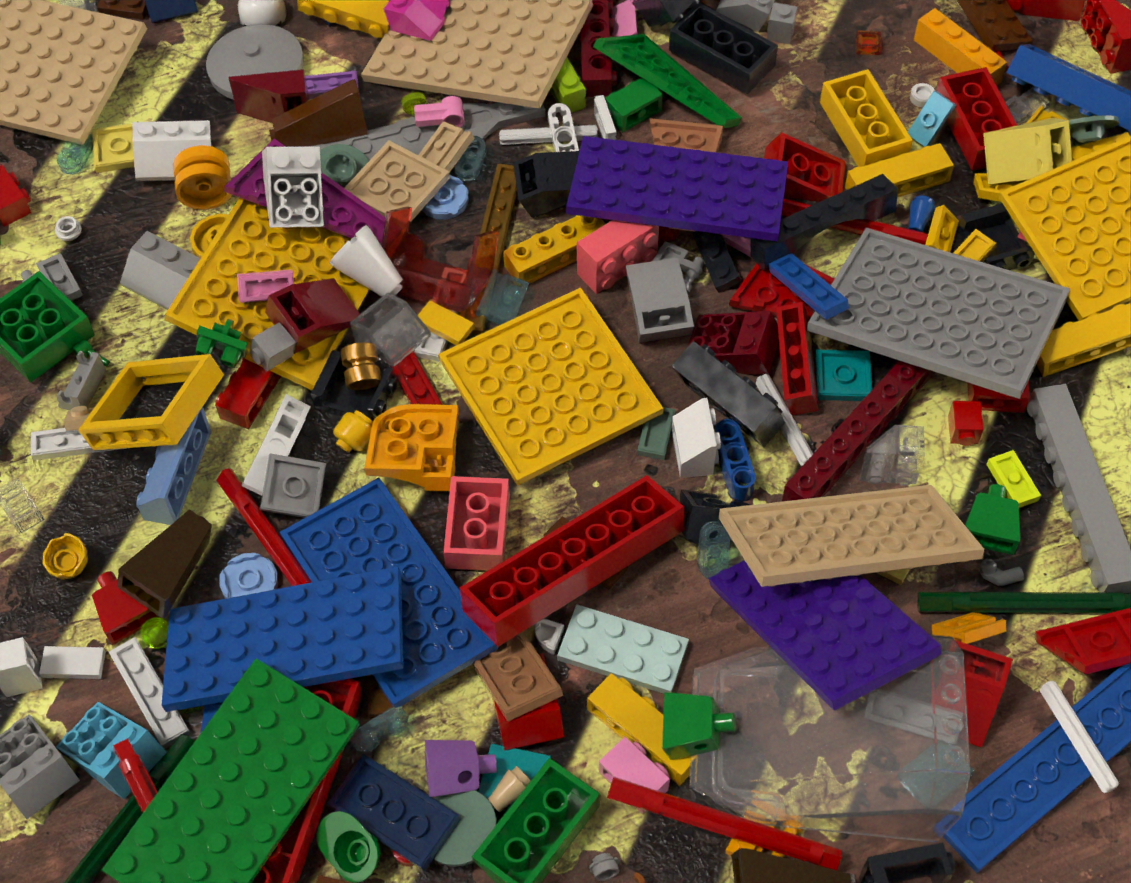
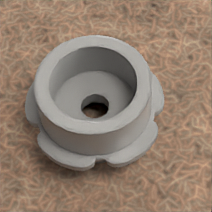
M602 853L594 857L593 863L589 866L590 873L594 874L595 880L606 881L619 874L618 864L620 861L617 857L613 858L609 853Z

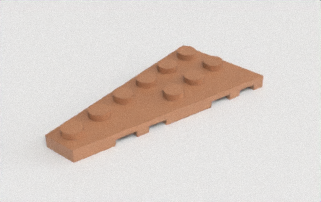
M650 119L653 145L718 153L723 136V126ZM669 227V229H676V230H682V231H694V230H686V229H679V228H671V227Z

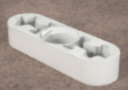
M562 103L552 105L548 111V122L555 152L579 151L570 109ZM557 112H560L563 116V126L559 127V121L556 117ZM561 134H568L572 140L564 145L560 144L557 138Z

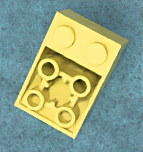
M1049 118L983 133L988 184L1028 180L1072 161L1069 120Z

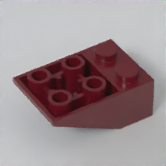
M304 69L229 77L237 113L272 123L273 118L310 100Z
M334 278L292 284L268 296L265 311L274 325L280 322L296 341L294 354L363 321L360 313Z
M771 311L698 315L688 346L693 341L699 346L706 344L716 353L715 357L721 363L723 360H726L737 370L736 373L744 375L769 374L779 342L778 324Z

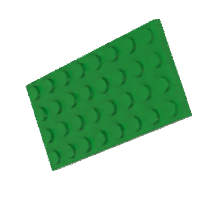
M255 658L105 864L102 871L119 883H252L359 727V722Z

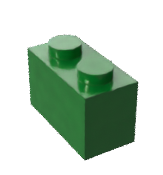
M640 78L619 91L611 93L605 98L613 124L623 133L661 112L663 94L653 84Z

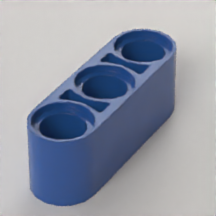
M723 419L715 427V432H719L721 448L718 449L719 465L730 497L743 500L744 502L753 495L756 480L755 472L738 423L731 419ZM723 435L730 436L731 438H725ZM729 459H737L739 461L734 462ZM738 482H743V483H746L747 485L741 486V485H738L737 483H738Z

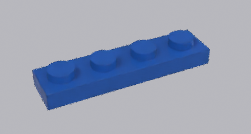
M792 253L769 263L770 273L824 319L827 320L849 309L846 297Z

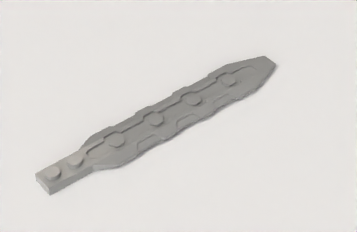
M500 102L493 104L465 103L463 104L465 122L461 128L465 132H472L474 140L471 143L482 141L499 128L544 117L545 108L543 104L539 109ZM411 117L399 120L395 124L367 130L368 135L311 147H320L321 150L334 144H346L359 149L370 161L389 140L419 155L440 125L416 127L415 118Z

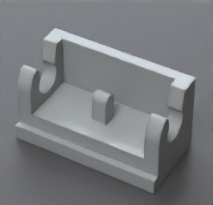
M79 351L77 355L79 364L65 392L60 390L57 395L59 408L71 410L78 406H86L88 408L106 371L99 353L92 352L90 359H87L84 353Z

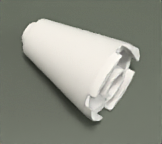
M365 225L355 234L356 237H353L336 253L329 263L381 297L386 298L389 295L393 298L403 288L400 284L403 279L371 229Z

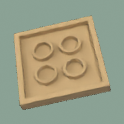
M388 140L346 185L345 189L392 223L405 229L450 179L449 171Z

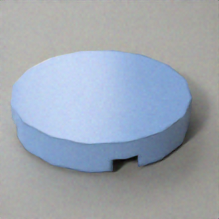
M450 175V179L426 204L422 211L434 219L447 220L457 217L464 212L468 205L469 194L467 187L463 185V181Z
M243 553L232 558L227 563L224 571L222 569L219 586L225 599L275 590L278 587V574L273 562L269 559L267 560L257 553Z

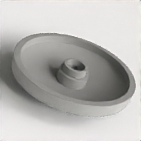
M267 24L244 26L229 32L213 45L206 60V69L211 84L219 93L231 99L234 98L229 82L230 76L302 70L304 65L302 48L297 38L281 27Z

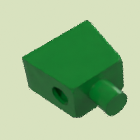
M993 484L989 486L988 494H977L965 526L984 549L1014 555L1020 542L1019 503L1016 500L1005 498L1006 488L1004 486Z
M664 693L662 749L670 760L715 751L719 748L720 732L736 731L735 713H720L719 706L713 697Z

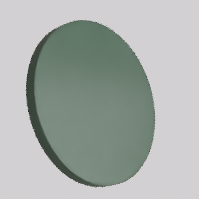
M1102 115L1069 120L1070 140L1074 146L1100 140L1106 129L1119 124V118L1117 116Z
M334 144L320 150L321 172L343 188L369 162L363 152L346 144Z
M475 790L437 796L434 798L435 800L457 813L462 819L436 854L434 860L443 865L453 867L473 863L472 855L497 825V817L493 806L485 796Z

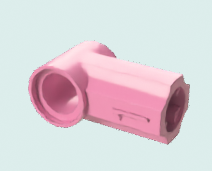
M448 96L441 103L414 105L416 127L441 125L443 121L459 128L464 125L463 101L457 96Z

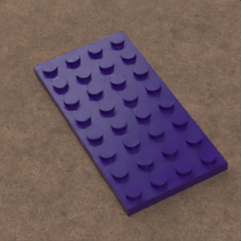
M583 136L566 206V214L778 241L788 162Z
M744 560L708 578L710 587L834 711L942 654L941 644L861 575L761 587Z

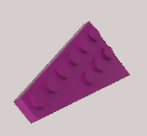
M273 139L266 147L286 146ZM261 151L225 186L224 192L267 207ZM321 172L324 223L322 228L353 238L356 237L355 234L362 227L367 225L382 248H384L396 236L399 227Z

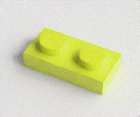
M1014 450L988 459L986 465L997 483L1006 488V498L1016 500L1019 503V508L1039 501L1041 494Z

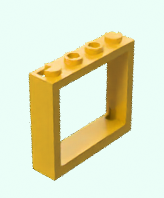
M211 354L128 362L78 431L93 450L177 445L224 376V373ZM184 382L162 416L120 419L143 386Z

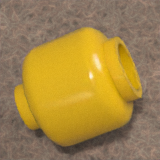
M357 410L354 413H345L333 430V434L338 439L336 445L348 453L352 449L363 451L369 443L373 421Z

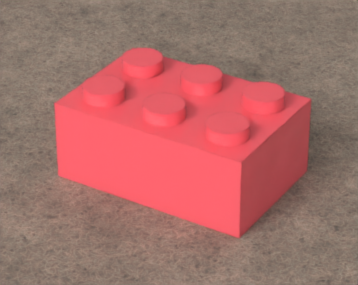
M617 220L610 221L577 242V275L596 294L604 289H609L616 281L627 276L626 265L654 260L658 253L659 226Z
M451 476L444 543L446 569L490 570L504 561L510 497L508 479Z

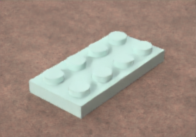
M576 604L559 649L557 660L606 676L612 673L618 679L622 677L631 684L663 694L667 692L672 693L689 639Z

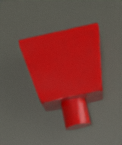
M112 571L104 572L98 577L97 581L101 589L95 591L92 594V598L103 631L111 645L161 619L157 614L117 588L118 579Z

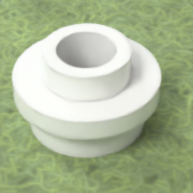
M71 216L60 218L55 227L57 237L63 241L76 239L82 231L79 221Z

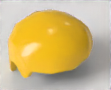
M65 533L62 537L51 539L43 553L44 567L50 575L59 579H70L79 575L88 561V551L82 540L70 533Z

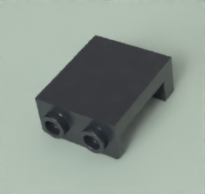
M1003 203L961 215L957 231L963 242L975 229L996 242L997 247L983 263L1013 270L1025 268L1033 261L1034 251L1031 246H1026L1024 241L1018 238L1019 232L1010 219L1011 216Z
M332 350L311 392L314 408L340 416L347 412L354 413L357 410L374 421L378 415L386 411L387 399L396 390L397 379H395L393 368L387 367L385 373L380 372L381 381L378 386L366 390H350L346 387L344 372L348 368L343 366L341 352Z
M942 842L867 857L859 879L860 883H897L928 876L931 878L932 883H948L955 871V864L952 854L946 852Z

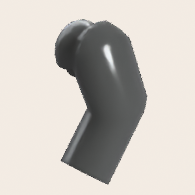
M985 559L980 564L979 572L982 578L997 586H1005L1024 580V574L1020 567L1003 571L997 568L996 562L992 559Z

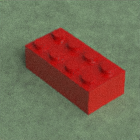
M987 67L940 77L937 92L956 104L947 122L971 170L987 168L983 133L1018 125Z

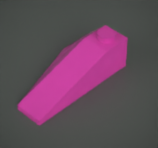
M390 0L384 7V11L391 31L431 41L444 24L445 10L449 8L450 2L449 0Z

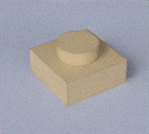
M78 406L68 411L64 419L66 431L78 430L94 408L87 409L86 406Z

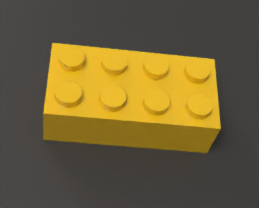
M869 69L823 82L820 104L858 167L910 152L913 140Z

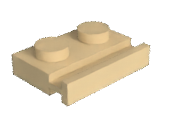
M443 121L418 156L442 167L450 173L474 140V136L470 131L465 132L462 128Z

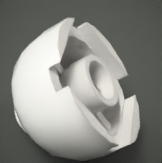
M239 0L238 2L239 17L243 26L244 24L247 26L256 24L276 26L280 21L282 23L285 21L287 13L284 0Z

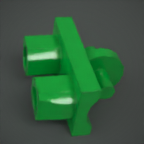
M227 319L225 325L214 323L212 330L199 325L196 355H212L214 348L224 351L220 362L225 366L235 368L241 357L244 359L248 352L246 349L247 342L239 340L241 332L232 329L233 320Z

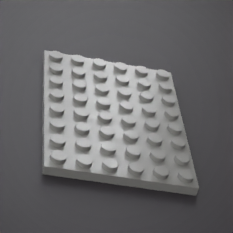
M866 228L831 284L833 288L848 299L849 309L827 320L815 311L808 322L807 331L1020 399L1067 300L1070 288Z

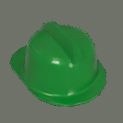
M338 811L330 813L323 818L317 831L318 847L322 854L346 881L357 883L366 880L380 865L381 850L377 838L369 833L349 813Z

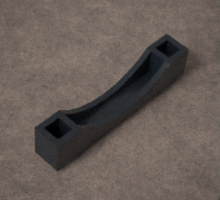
M881 174L785 217L780 222L778 241L750 238V256L765 272L769 270V263L790 253L794 254L808 240L833 225L854 219H867L871 221L881 219L896 212L898 188L884 174Z

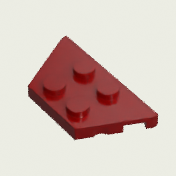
M1131 608L1035 631V640L1038 644L1084 674L1131 663Z

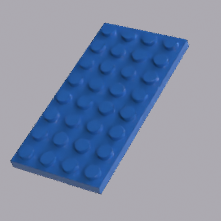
M379 477L280 531L284 543L311 582L399 567L402 591L403 669L371 674L394 710L472 665L476 660H480L490 654V652L498 649L489 637L463 612L460 590Z
M399 567L170 609L161 706L165 712L224 702L255 658L302 687L403 669L402 591Z

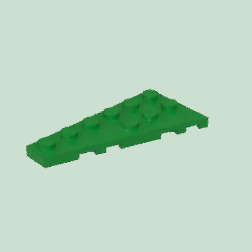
M645 34L596 39L593 46L595 49L706 117L715 125H721L723 128L739 125L742 119L740 115Z

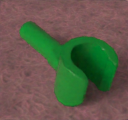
M81 340L72 346L76 356L79 351H82L85 357L87 355L90 356L92 352L96 353L86 340ZM100 355L104 366L107 367L110 361Z

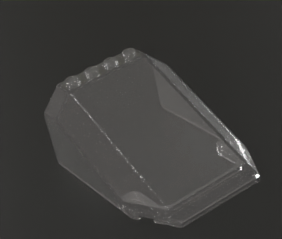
M930 635L941 644V655L835 711L770 646L754 647L695 668L693 670L692 695L713 697L719 706L720 713L734 712L736 716V731L720 732L719 748L717 750L690 756V788L702 795L709 796L713 802L722 807L724 805L742 815V818L767 826L938 842L962 817L970 778L964 654L953 637Z

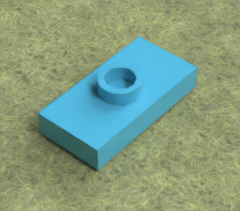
M933 91L908 131L910 137L924 147L930 146L956 104L939 92Z

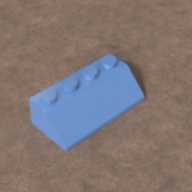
M203 407L177 445L157 447L153 468H149L147 472L146 486L144 491L139 493L136 502L143 520L171 525L179 518L212 432Z

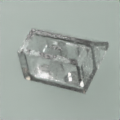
M389 292L350 322L356 343L367 342L375 344L378 358L392 367L397 365L431 336L430 330L409 304Z
M894 425L868 446L859 481H866L871 484H880L882 482L896 483L902 486L916 484L925 457L924 426Z

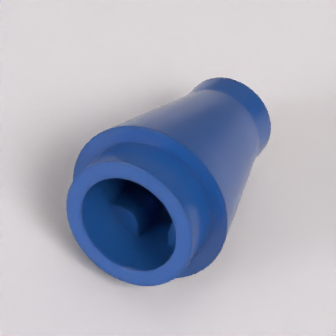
M919 195L910 202L908 229L924 232L935 211L933 199Z

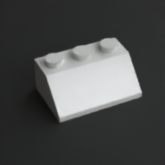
M210 121L132 122L136 181L175 180L173 162L181 151L193 146H211Z

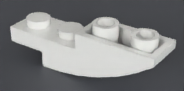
M287 394L285 395L242 483L243 487L262 495L269 454L289 455L311 406Z

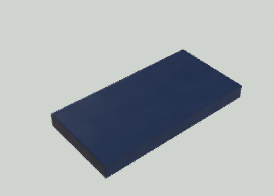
M365 754L360 757L326 804L334 812L342 811L351 814L379 842L424 872L462 819L457 813L429 797V795Z

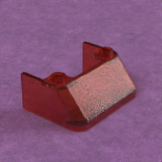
M406 206L386 211L382 248L403 279L400 283L403 288L397 294L426 303L431 300L446 309L457 312L471 308L493 272L499 231L492 230L474 236L472 256L468 261L467 270L424 258L425 245L423 240L418 235L409 233L412 207Z

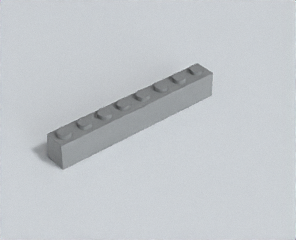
M1060 384L1036 388L1033 390L1027 404V411L1034 418L1037 438L1043 442L1045 459L1048 464H1051L1054 472V483L1057 488H1060L1063 495L1062 503L1064 510L1069 512L1072 519L1073 534L1079 538L1081 543L1082 558L1085 562H1088L1090 567L1092 585L1099 592L1130 593L1131 549L1067 385Z

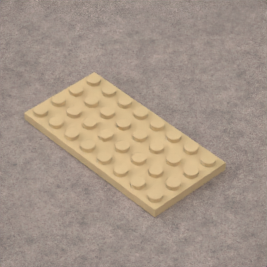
M932 485L721 508L719 512V520L761 587L851 575L858 576L860 574L887 572L906 568L913 569L915 567L953 562H967L969 560L982 559L984 548Z

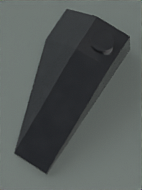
M681 489L680 503L684 506L685 530L682 533L690 543L699 545L704 544L705 541L714 543L731 540V537L719 520L720 509L748 506L750 504L744 503L743 500L734 499L731 503H727L717 499L718 495Z

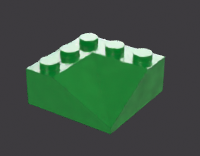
M40 271L0 298V354L30 383L74 351L72 346L81 340L88 341L95 336L88 317Z

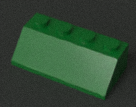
M549 758L472 855V859L494 883H542L600 807V793Z

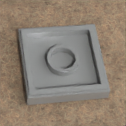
M270 453L260 510L302 518L317 512L320 506L326 463Z

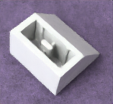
M707 398L700 399L672 418L671 431L680 478L713 475L714 465L719 463L720 435L719 432L714 433L713 425H716L714 408L709 409Z

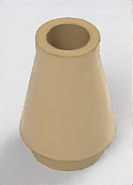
M517 766L512 771L508 769L492 795L488 798V801L500 813L515 802L531 780Z

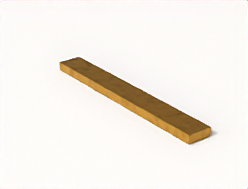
M497 163L460 311V316L474 323V330L470 333L474 335H480L485 331L518 193L513 165Z

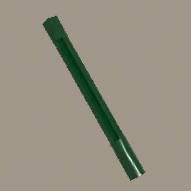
M918 592L917 596L918 612L1112 613L1131 608V594H1123L1122 592Z
M181 734L149 773L157 791L161 789L195 742L189 736ZM134 794L64 883H92L143 813Z

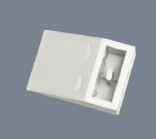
M266 147L262 151L270 228L324 227L320 147Z

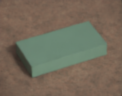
M663 407L662 415L644 423L637 455L665 460L672 430V418L675 415L676 409Z

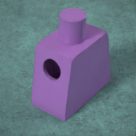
M425 740V769L429 797L477 790L479 788V774L496 773L495 754L477 755L475 742L471 740Z

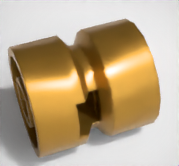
M367 342L355 343L341 349L343 366L348 368L344 372L347 389L366 390L380 384V368L374 364L378 361L375 344Z

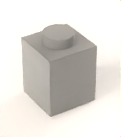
M773 3L768 24V40L790 44L795 27L797 6Z
M279 322L253 337L250 354L255 363L261 364L268 371L293 356L296 341Z

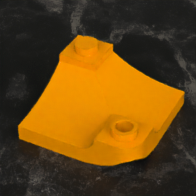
M406 404L389 408L374 419L371 428L364 467L365 474L367 476H381L408 481L424 487L425 491H450L451 476H455L458 405Z

